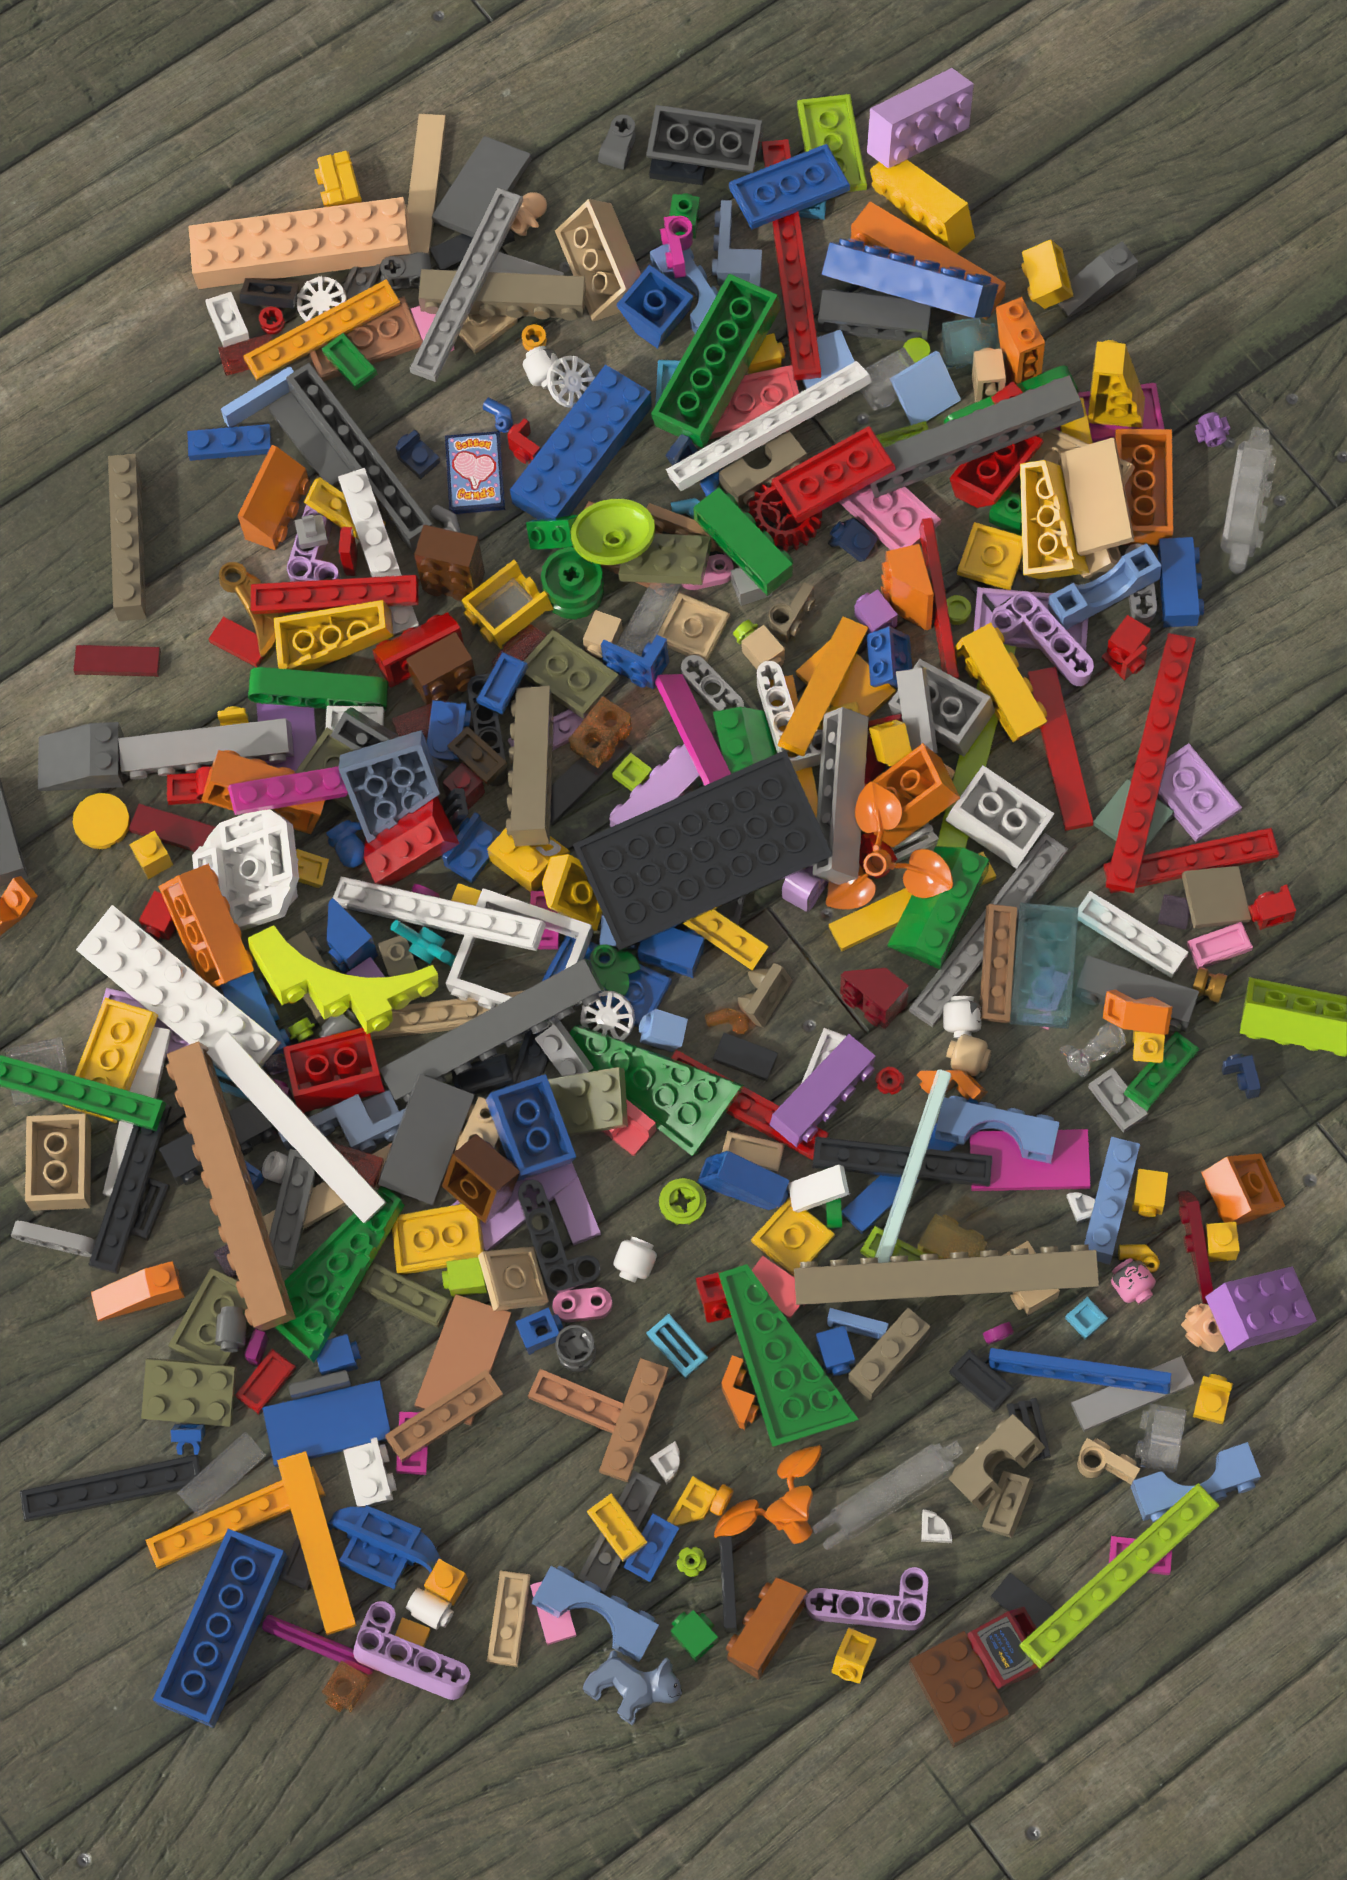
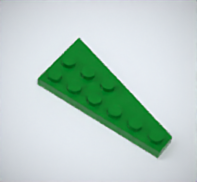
M580 1025L574 1026L569 1033L594 1067L589 1072L616 1067L624 1069L626 1099L656 1122V1128L691 1156L697 1155L745 1086Z
M380 1186L376 1192L387 1204L366 1224L353 1213L284 1281L296 1319L274 1328L313 1363L405 1206L401 1199L386 1187Z
M746 1264L718 1273L772 1447L859 1420L749 1266Z

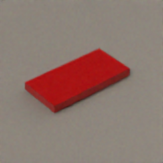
M868 426L773 478L772 482L798 524L895 471L896 468L872 428Z

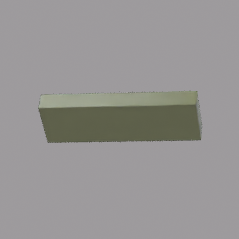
M374 1262L371 1263L358 1287L359 1290L437 1328L451 1304V1299Z

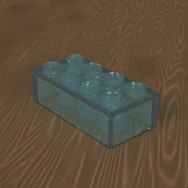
M1020 903L1010 1024L1069 1028L1078 922L1077 907Z

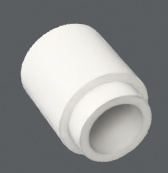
M417 1588L406 1606V1609L411 1612V1616L436 1630L440 1626L446 1627L454 1613L450 1609L452 1604L427 1589Z

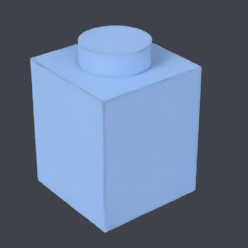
M654 1009L644 1015L640 1021V1042L673 1052L682 1047L688 1019Z

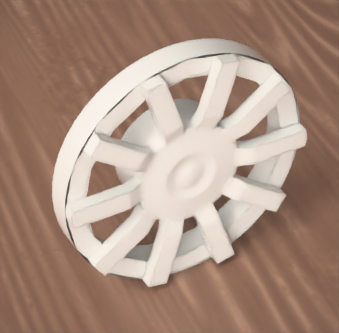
M318 276L307 281L297 294L298 312L302 319L307 322L313 318L316 312L320 315L333 308V306L341 304L334 302L333 298L341 295V303L346 301V292L336 280ZM323 282L330 283L326 290L323 291ZM315 284H318L319 291L317 292L312 287ZM335 285L339 291L330 295L329 293ZM308 289L312 292V297L305 295ZM303 299L310 301L309 304L302 306ZM313 308L308 316L304 314V310Z
M564 356L557 359L549 368L547 375L550 394L556 402L568 408H572L575 405L573 403L574 392L579 399L582 396L580 389L583 391L587 389L586 386L582 385V382H588L589 386L595 379L589 367L590 365L577 356ZM567 361H572L571 370L569 368ZM559 364H563L565 372L557 368ZM577 364L582 367L578 372L576 371ZM585 372L587 377L582 378L581 375ZM554 373L560 375L558 381H554ZM555 385H559L561 388L559 394L555 389ZM565 393L569 394L568 401L562 398Z
M604 991L598 994L599 997L608 996L605 1007L600 999L596 1001L599 1007L598 1011L589 1005L586 1007L582 1006L580 1021L583 1027L589 1028L588 1023L596 1022L597 1026L593 1028L594 1031H598L601 1028L603 1029L602 1034L607 1035V1031L610 1030L613 1038L621 1041L625 1040L633 1030L635 1023L633 1007L628 999L620 993ZM612 997L620 1000L615 1007L611 1006ZM623 1005H625L628 1011L626 1014H620L618 1011ZM587 1011L596 1015V1017L586 1019ZM629 1018L628 1027L619 1023L620 1019ZM615 1027L625 1031L621 1037H618Z

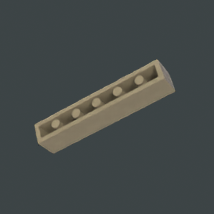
M421 269L418 296L421 312L437 313L457 271ZM489 272L469 314H480L485 317L507 315L511 318L531 316L538 319H547L549 317L563 318L564 320L584 319L585 276Z
M136 454L108 456L113 608L118 621L147 619L141 467Z
M550 686L516 688V700L511 701L512 716L515 717V723L510 724L511 739L514 740V747L509 748L510 763L513 764V770L508 771V781L510 788H512V794L507 795L508 810L511 811V818L506 819L508 836L512 835L515 846L550 844L554 699Z

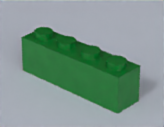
M718 487L693 507L694 520L767 596L793 576V560L790 555L784 550L780 551L774 545L775 542L771 535L766 531L762 532L756 526L754 518L748 512L743 513L738 508L737 501L730 493L725 494Z

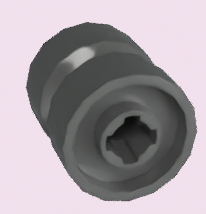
M570 1325L559 1332L555 1348L560 1364L571 1372H582L590 1368L596 1359V1347L592 1334L588 1329L580 1325Z

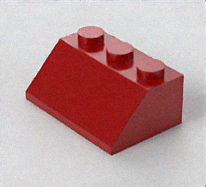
M1033 436L959 465L949 478L955 497L976 508L996 504L1020 473V464L1030 461L1044 443L1043 439Z
M448 612L443 615H434L425 624L417 628H408L401 636L393 640H384L372 650L375 662L384 678L388 681L390 688L411 678L406 661L407 658L456 632L463 643L461 628Z
M438 796L415 812L408 813L390 829L386 828L377 834L376 838L370 843L367 842L365 837L364 860L375 883L392 886L459 845V841Z
M363 1027L283 1047L296 1105L303 1113L338 1104L357 1094L360 1098L385 1092L371 1034H366Z

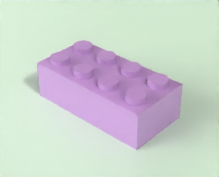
M950 68L870 108L867 153L889 169L968 129L974 84L956 70Z

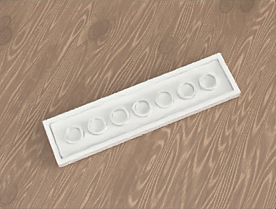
M113 905L76 949L145 1008L157 1013L158 1018L189 1044L199 1041L210 1049L229 1032L261 1067L281 1044V1042ZM212 1059L213 1064H214L215 1066H217L221 1071H223V1070L216 1064V1062Z

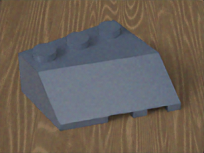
M422 730L340 755L339 772L368 843L373 841L377 834L386 828L390 829L408 813L415 812L440 794L432 756Z

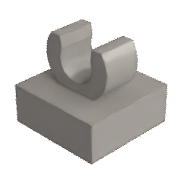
M312 514L303 516L302 519L294 520L301 550L328 544L322 514L316 516Z

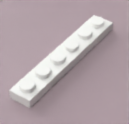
M365 468L338 476L372 577L402 576ZM412 606L389 607L392 615L393 635L403 633L411 627H419Z

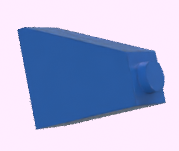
M725 1151L706 1158L697 1183L706 1189L766 1210H771L782 1206L786 1201L789 1192L786 1188L790 1180L730 1151Z

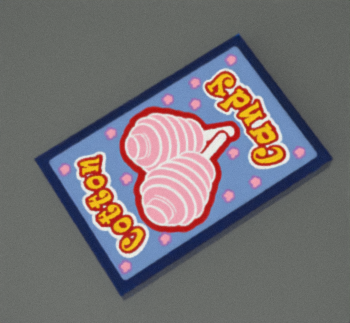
M500 431L445 435L449 511L455 514L505 510Z

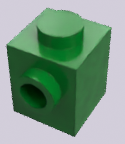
M688 193L681 195L673 194L669 216L687 217L692 223L693 239H696L700 216V197ZM677 232L675 234L684 235L685 232Z
M1006 490L996 504L992 505L989 513V523L1020 535L1022 531L1021 496Z
M694 1610L689 1614L683 1612L672 1622L674 1626L670 1630L672 1637L695 1662L701 1659L719 1642L718 1636L711 1630L715 1627L714 1624L703 1612L700 1615Z

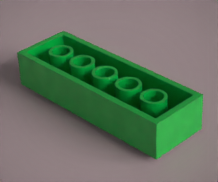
M728 274L651 413L656 427L677 437L683 434L699 447L704 448L781 310L777 294L732 274Z

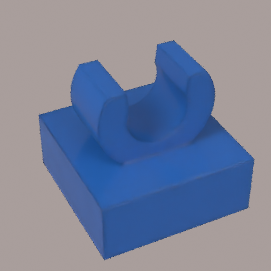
M175 1424L171 1429V1442H178L176 1447L178 1455L184 1453L185 1443H191L194 1447V1455H198L201 1450L200 1441L206 1435L205 1425Z

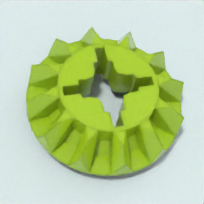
M686 1178L675 1179L662 1189L659 1196V1207L666 1220H670L676 1225H690L693 1221L700 1219L706 1209V1196L702 1187L695 1181ZM680 1191L685 1199L691 1200V1202L687 1203V1212L685 1213L681 1206L674 1205V1203L678 1202V1192Z

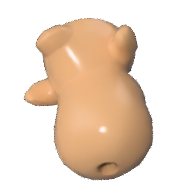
M530 192L523 196V203L510 228L512 231L520 236H526L530 226L539 227L535 219H538L547 211V202L544 196L537 192Z

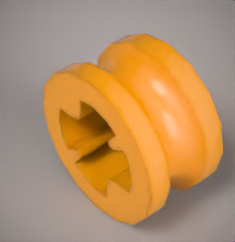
M532 324L524 328L522 331L524 348L530 351L539 346H546V332L543 327ZM535 335L536 338H539V341L534 342L530 339V336Z

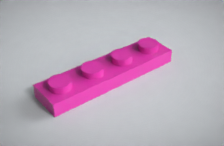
M339 766L230 784L228 788L235 815L346 797L348 794L339 772Z

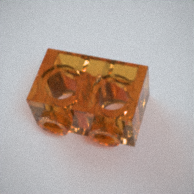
M602 696L570 736L569 744L571 751L598 768L603 761L607 762L610 760L615 752L614 747L620 740L624 741L629 736L632 730L630 714ZM608 720H616L618 722L614 726L605 725ZM592 741H598L601 743L598 747L595 748L587 746Z

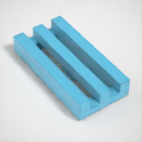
M670 1314L666 1315L646 1332L651 1341L685 1379L690 1376V1373L696 1371L702 1363L708 1360L705 1353ZM667 1323L697 1355L698 1358L695 1361L666 1330L664 1326ZM658 1331L689 1364L687 1368L684 1367L656 1335Z

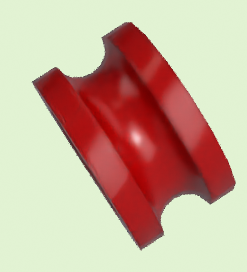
M266 307L259 314V322L265 333L274 335L284 328L285 321L279 308ZM270 317H276L277 322L273 321V324H268L267 318L271 320Z

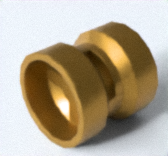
M1199 967L1192 989L1199 991L1198 997L1202 995L1208 996L1211 1001L1219 1003L1227 975L1221 973L1215 975L1209 973L1208 969ZM1208 978H1209V979H1211V980H1210L1208 989L1205 990V986H1206L1207 980H1208Z

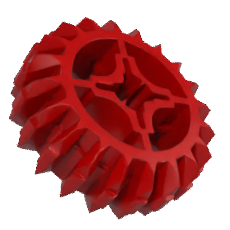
M771 482L772 487L770 488L762 485L761 493L755 492L754 501H750L748 504V509L750 510L748 513L756 521V526L762 532H768L775 542L774 545L777 548L778 546H783V550L786 552L788 551V546L791 545L797 551L799 549V542L807 546L809 543L808 537L815 538L817 535L816 529L821 528V521L819 519L822 518V511L797 524L773 482ZM787 509H788L789 514L787 513V516H786V517H785V516L783 517V514H786ZM763 517H767L768 521L774 522L776 529L769 526Z

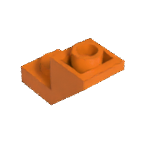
M22 876L13 878L0 898V936L24 918L38 898V895Z
M1110 990L1106 993L1103 1019L1122 1029L1166 1035L1169 1033L1173 1007L1154 997L1135 1000L1117 990Z
M947 1070V1072L951 1073V1078L945 1095L956 1083H958L957 1091L967 1100L972 1098L980 1101L988 1093L966 1071ZM920 1071L917 1074L922 1080L919 1085L928 1094L937 1071Z
M732 1355L721 1382L722 1391L739 1428L745 1430L748 1422H754L759 1406L755 1405V1395L736 1389V1386L741 1387L743 1385L747 1370L743 1369L744 1360Z

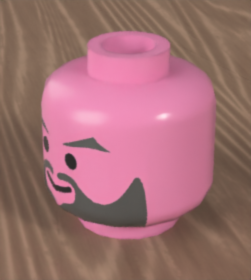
M1129 1258L1113 1269L1114 1275L1111 1283L1125 1303L1136 1301L1139 1305L1153 1296L1151 1290L1155 1286L1156 1281L1142 1261H1133Z

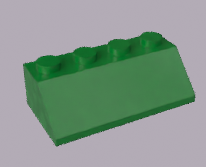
M736 707L713 712L719 750L731 774L777 754L765 711Z
M935 846L933 851L945 860L951 870L953 887L929 898L911 895L887 947L939 970L941 969L989 867L988 858L963 847Z

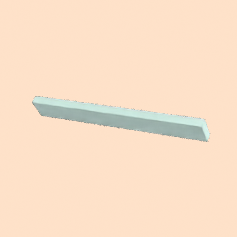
M937 1070L875 1256L878 1257V1263L890 1262V1257L892 1256L951 1078L950 1072L944 1070Z

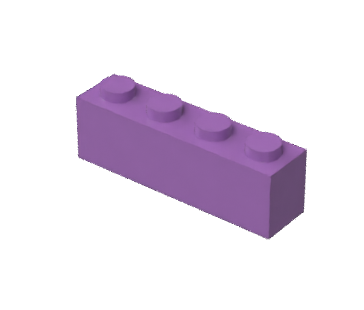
M848 1034L772 1114L770 1126L795 1147H798L803 1140L806 1143L809 1142L818 1131L816 1126L822 1120L825 1122L829 1121L837 1111L835 1106L841 1100L846 1102L855 1092L856 1088L854 1086L860 1080L865 1082L875 1070L873 1063L876 1056Z

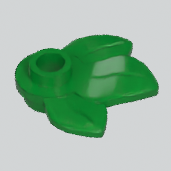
M598 945L591 952L590 962L602 986L607 991H614L626 996L629 990L628 974H633L640 970L636 957L629 952H617L613 946ZM602 956L610 958L608 963H601L599 960Z

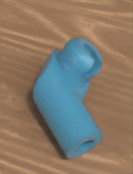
M692 498L671 502L672 512L680 515L687 514L694 519L693 507L700 501Z

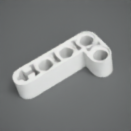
M765 661L757 669V688L777 753L784 750L789 752V750L778 746L779 739L783 734L778 728L788 724L794 712V707L780 665L774 661ZM767 676H770V678L774 680V686L771 688ZM774 700H780L784 704L776 707L770 703ZM817 730L804 757L800 755L794 758L789 757L795 771L820 765L821 750H816L813 746L822 743L823 730Z

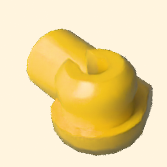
M1118 1245L1119 1260L1129 1258L1135 1261L1140 1260L1145 1264L1150 1273L1158 1270L1160 1260L1147 1245Z

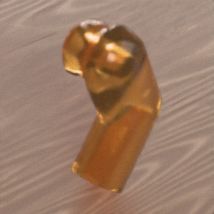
M724 1008L705 1014L708 1027L728 1023L733 1025V1031L737 1034L745 1033L749 1029L747 1016L731 1008Z

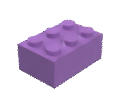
M1293 1266L1225 1282L1205 1297L1229 1352L1297 1335L1317 1321Z

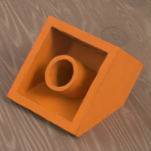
M1261 1153L1227 1156L1201 1172L1206 1188L1212 1195L1218 1208V1215L1224 1223L1236 1222V1225L1244 1224L1285 1207Z

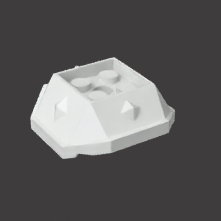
M273 809L246 813L219 823L208 836L203 847L200 846L192 855L194 869L209 863L210 868L216 873L221 894L229 902L230 915L233 922L239 926L241 931L285 917L288 907L298 897V858L296 855L293 824Z

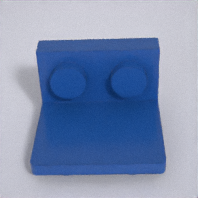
M656 635L652 643L648 642L646 644L642 657L607 640H603L601 643L603 664L619 674V676L624 675L630 678L632 683L641 688L647 686L654 690L657 675H662L669 663L667 639Z

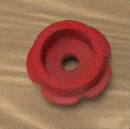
M886 1067L877 1073L875 1082L878 1083L877 1088L881 1093L894 1095L901 1091V1085L904 1084V1076L896 1068ZM892 1079L893 1082L889 1084L887 1080Z

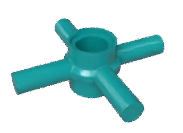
M398 920L392 923V931L412 942L408 950L409 952L429 964L436 957L450 967L453 966L456 956L441 947L445 942L444 938L424 926L418 933Z

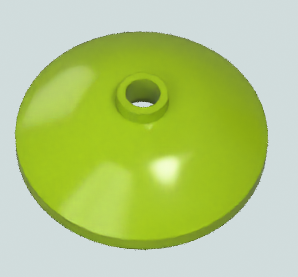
M608 499L587 507L577 516L571 528L572 544L576 552L584 559L602 565H617L637 558L649 548L655 536L654 519L648 509L635 501L627 499Z

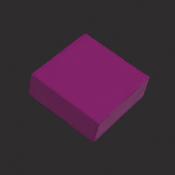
M257 1329L253 1330L245 1353L249 1364L259 1366L269 1341L266 1333Z

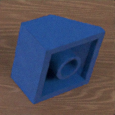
M649 264L619 300L617 307L635 333L658 349L690 311L693 295Z
M332 898L328 903L327 943L330 948L328 954L333 959L331 962L340 973L344 974L369 957L374 960L378 953L372 936Z

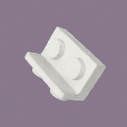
M376 1437L371 1439V1443L343 1450L357 1507H365L366 1505L372 1507L394 1501L392 1491H396L397 1488L393 1473L387 1474L385 1463L390 1461L386 1445H380Z

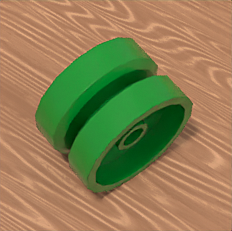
M574 547L557 550L547 558L542 566L541 583L542 590L548 595L554 609L551 611L562 618L580 619L589 616L597 610L604 595L603 573L600 564L584 559L576 552Z

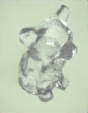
M1108 1022L1098 1029V1034L1088 1042L1084 1049L1065 1045L1060 1048V1052L1067 1056L1066 1060L1070 1070L1084 1077L1090 1071V1062L1101 1060L1112 1052H1120L1121 1048L1126 1045V1037L1120 1027Z

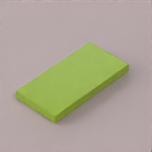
M850 94L797 100L805 152L827 144L850 184V191L848 192L867 190Z

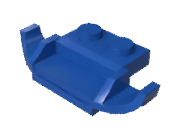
M368 1505L337 1510L333 1513L328 1523L330 1531L332 1529L347 1532V1538L351 1539L339 1560V1566L392 1589L396 1588L407 1564L414 1566L416 1562L424 1566L431 1573L438 1559H441L431 1540L421 1532V1528Z

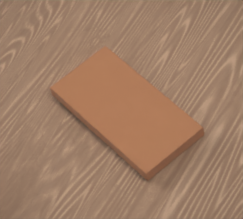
M405 297L398 298L400 301L399 306L345 334L371 364L421 346L423 341ZM323 347L310 353L317 374L323 382L341 376L342 374L323 354Z
M455 1294L416 1399L415 1407L422 1410L426 1409L486 1369L491 1374L512 1313L505 1310L493 1311L490 1305ZM475 1415L463 1423L472 1426Z

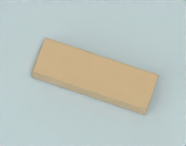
M500 1571L487 1663L518 1667L531 1580L530 1574Z

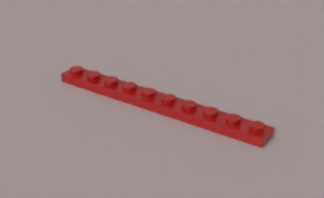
M788 139L762 142L764 168L791 158ZM798 211L772 221L794 381L821 378V365Z
M1171 633L1167 635L1106 880V888L1135 893L1196 638Z

